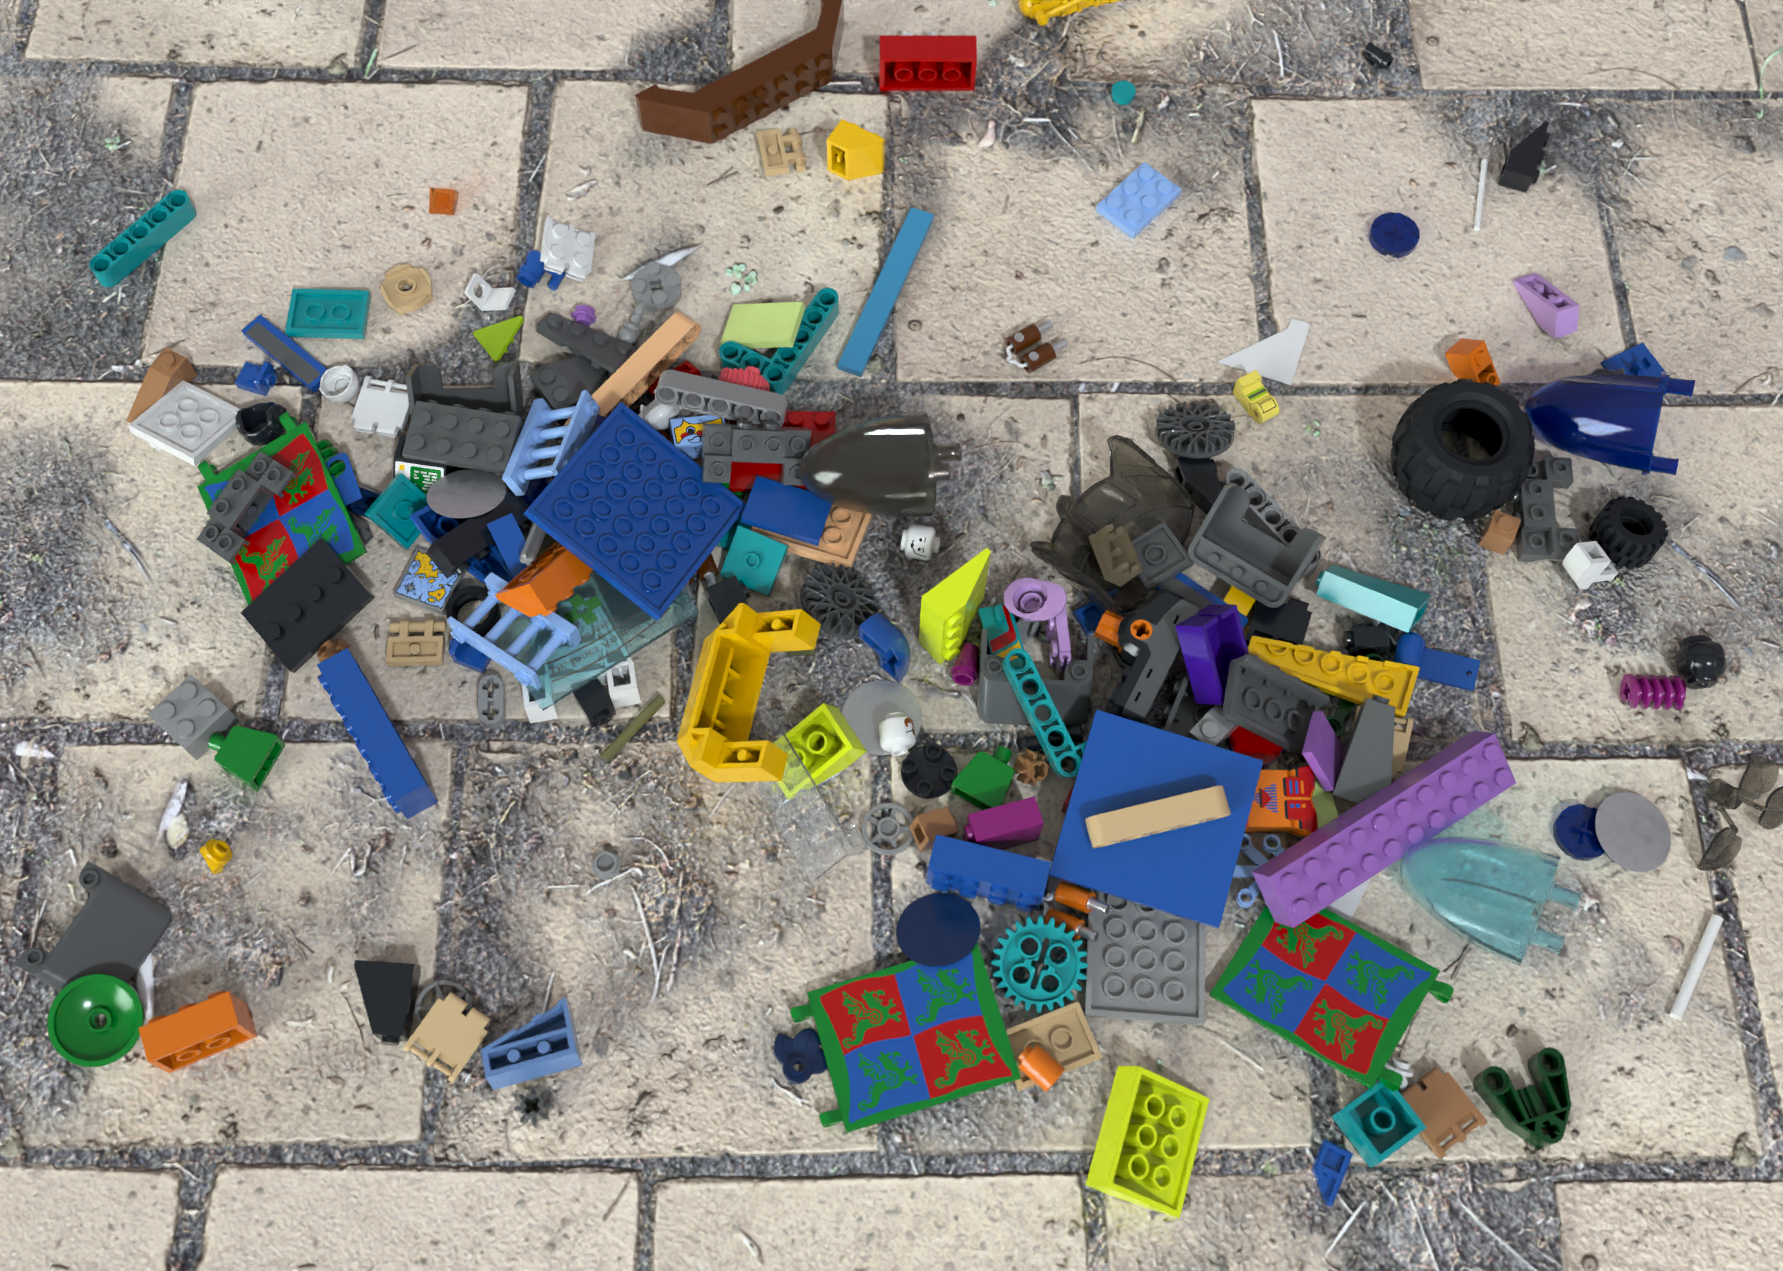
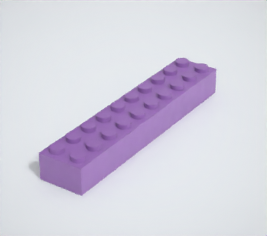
M1472 731L1392 782L1391 785L1379 790L1253 870L1252 874L1274 921L1292 928L1296 927L1516 784V780L1495 733Z

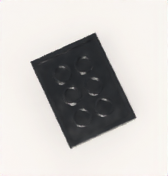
M320 538L250 603L241 614L290 672L295 673L318 652L324 642L333 638L375 596L325 539Z

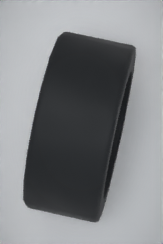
M466 586L457 590L449 598L446 605L447 619L451 616L459 621L457 616L460 608L471 601H484L488 596L487 592L489 590L480 586ZM498 603L489 611L488 617L482 623L476 625L472 631L484 638L501 619V610Z

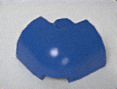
M875 613L859 626V638L879 655V666L900 683L907 674L910 664L911 651L908 640L901 630L881 613Z

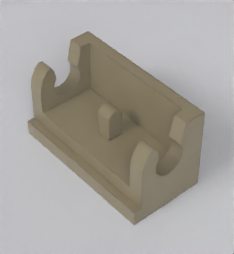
M1109 524L1095 534H1091L1088 538L1104 579L1121 587L1141 573L1143 569L1127 529L1121 526L1115 529L1114 532L1109 533L1114 530L1113 524Z

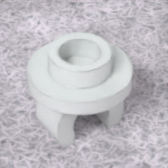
M1393 1057L1392 1060L1387 1062L1385 1067L1402 1075L1403 1081L1399 1089L1404 1090L1407 1086L1406 1077H1413L1415 1071L1410 1068L1411 1063L1407 1060Z

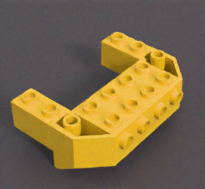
M739 603L728 617L704 639L676 740L691 768L715 783L782 781L788 753L768 740L748 741L770 653L815 650L821 626L818 621L802 609L757 613L745 603Z

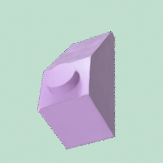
M1537 273L1514 279L1516 289L1540 328L1554 339L1577 332L1580 306L1578 303Z

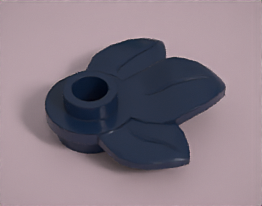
M813 1028L803 1029L794 1039L783 1033H778L775 1038L774 1056L783 1064V1075L790 1083H805L811 1075L822 1074L828 1069L824 1052L819 1050V1036ZM798 1064L803 1067V1070L796 1071L793 1065Z

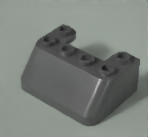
M502 362L497 365L493 374L495 387L443 388L442 374L438 367L430 363H414L405 377L410 416L412 418L416 401L426 402L427 400H434L448 406L460 404L468 409L486 408L494 413L501 414L503 412H512L520 416L522 420L523 393L519 362Z
M1234 483L1227 484L1223 487L1188 549L1189 557L1195 564L1271 608L1279 607L1288 599L1327 537L1313 529H1303L1295 535L1288 547L1242 520L1251 503L1250 495L1246 490Z

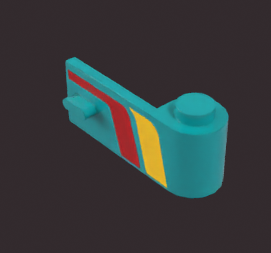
M1004 603L978 609L983 629H988L987 644L991 655L1004 658L1013 649H1024L1014 614L1008 611ZM1010 657L1012 668L1017 670L1023 668V661L1020 657Z

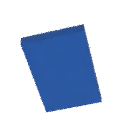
M757 476L743 511L741 523L818 546L834 499Z

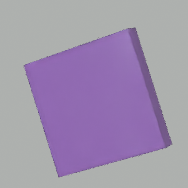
M1316 711L1311 716L1302 754L1323 790L1333 791L1344 748L1323 711Z

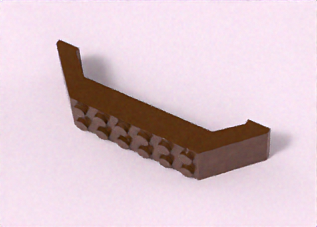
M820 0L821 14L816 29L693 93L659 88L657 84L637 93L635 97L640 127L643 131L713 144L727 138L730 134L740 129L746 128L749 124L767 117L770 113L786 107L789 103L800 97L807 96L817 88L826 86L829 82L833 81L844 29V0Z

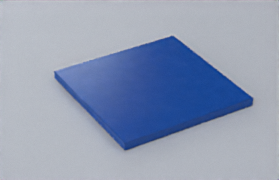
M1096 710L1048 876L1218 929L1263 761ZM1223 785L1231 812L1229 816L1100 848H1092L1085 819L1088 817Z

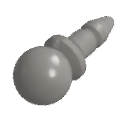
M641 301L637 305L630 318V323L624 322L625 327L620 329L617 339L627 341L631 345L636 344L638 340L637 333L641 331L637 326L640 324L645 313V301Z

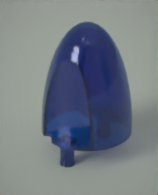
M1661 372L1660 377L1614 374L1569 376L1549 382L1535 390L1528 397L1524 405V413H1528L1533 424V431L1541 439L1557 449L1590 460L1641 470V475L1643 476L1650 474V471L1676 475L1678 458L1653 456L1654 453H1652L1662 401L1666 393L1692 397L1695 380L1669 378L1670 375H1667V372Z

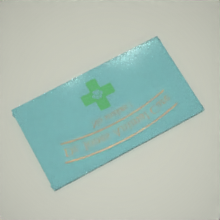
M594 572L590 575L591 578L587 582L573 588L574 594L559 601L556 604L558 608L554 611V613L577 627L582 641L575 649L567 643L564 645L560 644L536 671L542 686L536 689L529 684L526 688L534 697L538 706L544 711L699 613L697 606L681 590L664 614L656 621ZM522 616L512 622L494 644L505 652L531 623L530 619ZM545 629L543 631L539 630L518 653L515 659L526 666L552 637L551 633Z

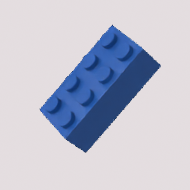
M936 834L928 865L926 884H930L931 888L938 891L946 892L948 889L959 891V894L966 898L974 899L976 896L987 898L989 903L995 905H1004L1005 903L1016 905V909L1023 912L1039 911L1044 897L1051 862Z

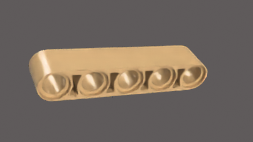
M1223 785L1094 815L1086 818L1085 822L1092 848H1100L1216 820L1231 815Z

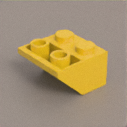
M841 119L827 138L828 171L848 181L882 174L884 171L885 139L876 133L860 128L855 123Z

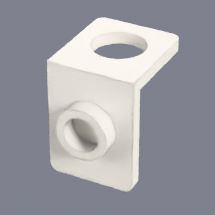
M475 273L465 289V294L482 311L506 310L516 290L513 287L492 288L478 273ZM477 283L481 285L483 291L480 298L476 297L474 293V286Z

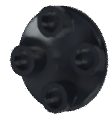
M931 743L913 750L902 761V781L905 787L918 797L926 799L937 798L951 790L952 782L957 777V765L953 757L946 750L942 749L938 744Z

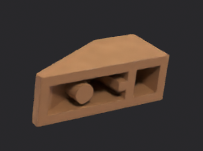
M166 347L146 373L126 419L128 423L133 422L182 380L191 383L197 374L186 357Z

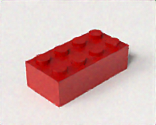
M880 35L879 91L975 90L977 66L976 36Z

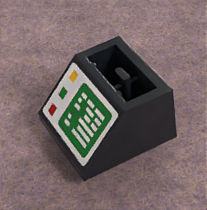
M400 435L393 459V479L398 473H402L427 496V492L432 484L443 476L455 472L456 466L405 459L402 456L406 435Z

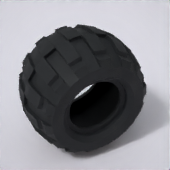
M1458 379L1451 384L1444 382L1427 390L1420 398L1418 397L1409 405L1393 434L1390 459L1393 475L1398 477V488L1405 497H1410L1415 502L1416 508L1424 513L1431 512L1439 515V519L1453 521L1457 518H1463L1465 521L1483 517L1492 510L1495 511V509L1501 508L1515 496L1527 479L1529 469L1533 464L1535 436L1532 435L1533 424L1528 413H1524L1520 409V402L1511 394H1505L1497 389L1498 386L1486 381L1483 384L1473 382L1472 379ZM1441 431H1455L1470 436L1485 448L1490 458L1473 461L1459 457L1444 443Z

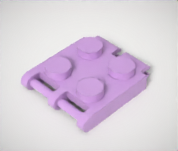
M1066 606L1060 614L1049 619L1048 626H1045L1046 642H1051V651H1048V663L1050 668H1054L1057 679L1060 678L1061 672L1064 678L1065 668L1071 660Z

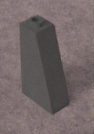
M1373 694L1372 699L1364 697L1340 763L1335 788L1331 791V794L1359 804L1379 790L1391 785L1395 707L1388 705L1389 699Z

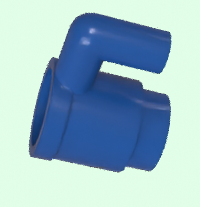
M529 250L519 268L517 280L528 288H534L541 281L545 272L553 276L547 286L549 289L556 291L565 277V272L563 271L560 275L545 270L544 262L540 261L541 252Z

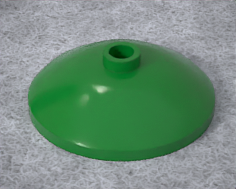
M105 974L81 977L64 987L50 1007L47 1020L50 1041L56 1051L73 1064L84 1067H99L111 1064L128 1054L140 1038L138 1028L144 1026V1007L135 989L118 977ZM101 1014H104L107 1018L103 1026L99 1025L97 1021Z

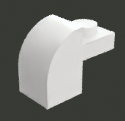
M1597 541L1576 543L1563 560V567L1580 589H1588L1593 582L1613 580L1618 574V571L1610 563L1611 560Z

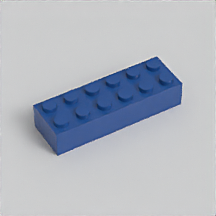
M346 648L317 664L322 673L317 678L329 694L330 701L344 720L342 721L354 738L356 747L367 761L369 770L380 784L382 793L396 814L402 811L408 820L438 802L349 649Z

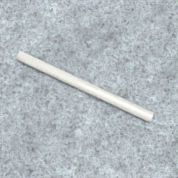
M1482 159L1474 221L1475 231H1479L1481 225L1487 159Z

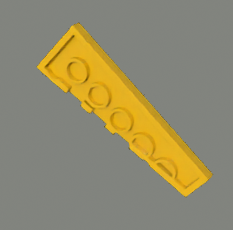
M1257 636L1251 637L1247 647L1249 654L1258 656L1260 660L1279 667L1281 671L1290 676L1298 677L1305 684L1318 688L1324 693L1358 705L1362 704L1364 697L1372 699L1373 694L1389 699L1388 705L1395 707V717L1402 719L1406 715L1420 669L1417 666L1386 660L1384 662L1369 660V657L1359 655L1353 657L1343 655L1337 651H1321L1311 646L1293 645L1289 642Z

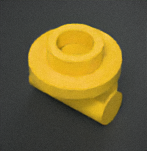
M211 839L199 849L212 874L220 873L224 869L225 864L232 859V851L229 845L222 840Z

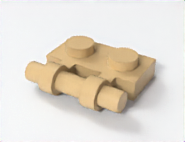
M780 128L756 132L765 177L788 174L789 165L796 166L798 173L806 171L805 164L807 160L805 153L801 149L803 142L796 128H790L788 135L782 136ZM785 148H791L792 153H786Z
M427 618L425 621L411 622V619H401L400 622H390V633H399V637H388L386 664L388 667L444 665L446 640L444 636H435L436 632L447 631L446 621H436L435 618ZM413 632H424V636L410 635Z

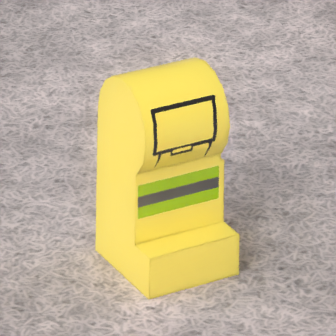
M1254 370L1237 379L1232 393L1248 415L1256 423L1262 424L1279 414V406L1276 399L1268 393L1261 383L1262 377L1258 371Z

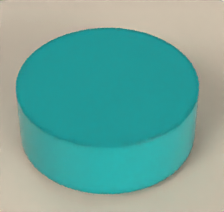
M1122 80L1116 82L1112 86V100L1119 105L1130 104L1135 97V86L1129 81Z

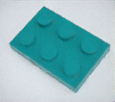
M292 288L285 333L288 337L365 339L371 294L369 290Z

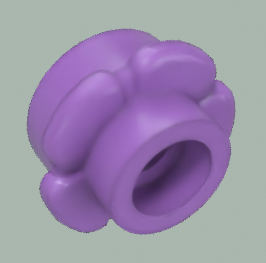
M577 305L575 311L571 313V317L576 323H582L586 327H589L596 321L595 309L587 305Z

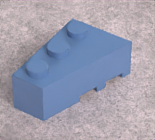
M566 997L558 1001V1005L542 1015L539 1013L532 1017L533 1020L518 1030H511L481 1049L485 1078L493 1090L583 1065L573 1013Z

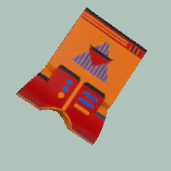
M1310 766L1290 771L1261 770L1244 833L1287 832L1292 835L1307 837L1318 830L1317 811L1312 801L1315 779Z

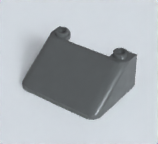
M88 861L80 872L79 882L85 890L92 894L51 953L41 948H31L26 950L15 963V966L60 991L74 980L93 974L115 976L130 984L172 920V914L168 907Z

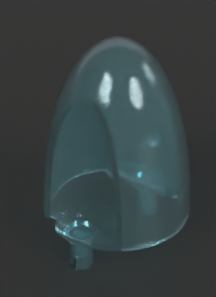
M1476 837L1433 838L1412 846L1406 851L1400 863V872L1404 884L1414 899L1432 917L1468 942L1518 966H1521L1527 949L1531 944L1559 955L1565 936H1560L1538 927L1539 924L1537 923L1545 902L1551 900L1576 911L1582 895L1581 892H1576L1556 884L1554 877L1561 857L1499 840Z

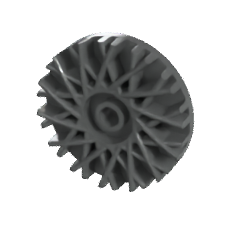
M1184 401L1183 405L1177 403L1176 411L1169 405L1168 409H1164L1163 413H1159L1155 436L1160 445L1173 454L1195 459L1210 458L1222 454L1231 447L1234 441L1235 423L1234 420H1231V414H1227L1226 411L1219 414V406L1213 407V405H1210V408L1204 411L1203 402L1199 405L1193 402L1192 409L1186 408V401Z
M832 563L830 566L825 564L823 568L819 565L809 573L801 586L800 601L803 610L821 624L820 630L843 639L858 638L859 626L870 616L877 613L881 607L879 599H873L877 591L871 589L872 584L867 588L863 585L866 577L859 578V572L854 577L849 575L851 567L845 570L844 565H841L838 570H835V563Z

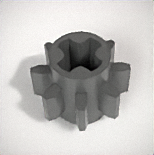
M531 1087L530 1094L526 1096L519 1094L522 1100L521 1105L515 1107L514 1110L524 1114L520 1119L523 1125L531 1120L532 1125L538 1128L539 1121L543 1119L548 1122L550 1121V1118L547 1116L548 1110L555 1108V1105L545 1102L549 1097L546 1091L542 1092L539 1096L536 1089ZM531 1103L538 1104L540 1110L537 1113L529 1108Z

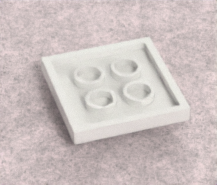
M182 380L128 426L130 433L195 466L237 430L235 417L241 409Z

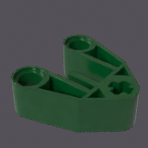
M1551 1047L1542 1049L1528 1060V1069L1535 1085L1515 1090L1507 1072L1498 1066H1490L1478 1073L1473 1083L1478 1095L1506 1129L1540 1148L1553 1145L1563 1138L1571 1108L1564 1057L1561 1052ZM1542 1057L1550 1062L1551 1070L1543 1067L1541 1063ZM1487 1075L1495 1079L1496 1089L1491 1088L1487 1084ZM1547 1128L1549 1134L1544 1135L1541 1129Z

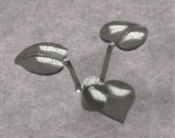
M1748 754L1747 767L1738 788L1733 787L1720 778L1713 780L1708 785L1706 796L1717 803L1715 809L1722 814L1730 828L1725 827L1716 834L1696 867L1697 869L1706 871L1723 868L1735 859L1741 848L1742 839L1736 835L1738 828L1725 809H1737L1743 802L1759 811H1763L1758 819V824L1762 828L1771 830L1783 824V786L1775 789L1769 795L1765 806L1753 802L1761 794L1769 792L1777 781L1779 769L1773 761L1761 755Z

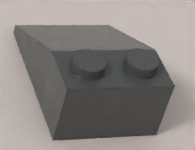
M582 356L580 358L573 357L553 362L531 374L530 378L538 397L543 398L548 406L555 410L576 406L583 390H587L592 396L610 376L608 370L604 368L598 370L591 365L590 359ZM569 418L556 421L561 427L564 426Z

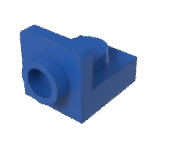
M265 361L262 366L245 362L235 384L239 389L267 396L270 388H273L276 383L277 374L269 362Z
M451 639L449 654L454 663L484 674L491 658L467 642L461 644L456 639Z

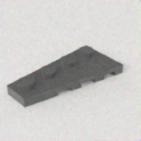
M548 313L537 323V333L561 347H570L572 354L579 358L585 356L590 359L593 367L598 370L602 368L608 370L610 377L639 349V347L631 345L627 341H621L608 336L604 332H598L586 327L582 323H576L563 318L559 314Z

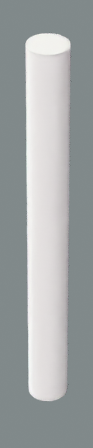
M1711 915L1669 1015L1676 1020L1682 1019L1723 922V918L1719 915Z

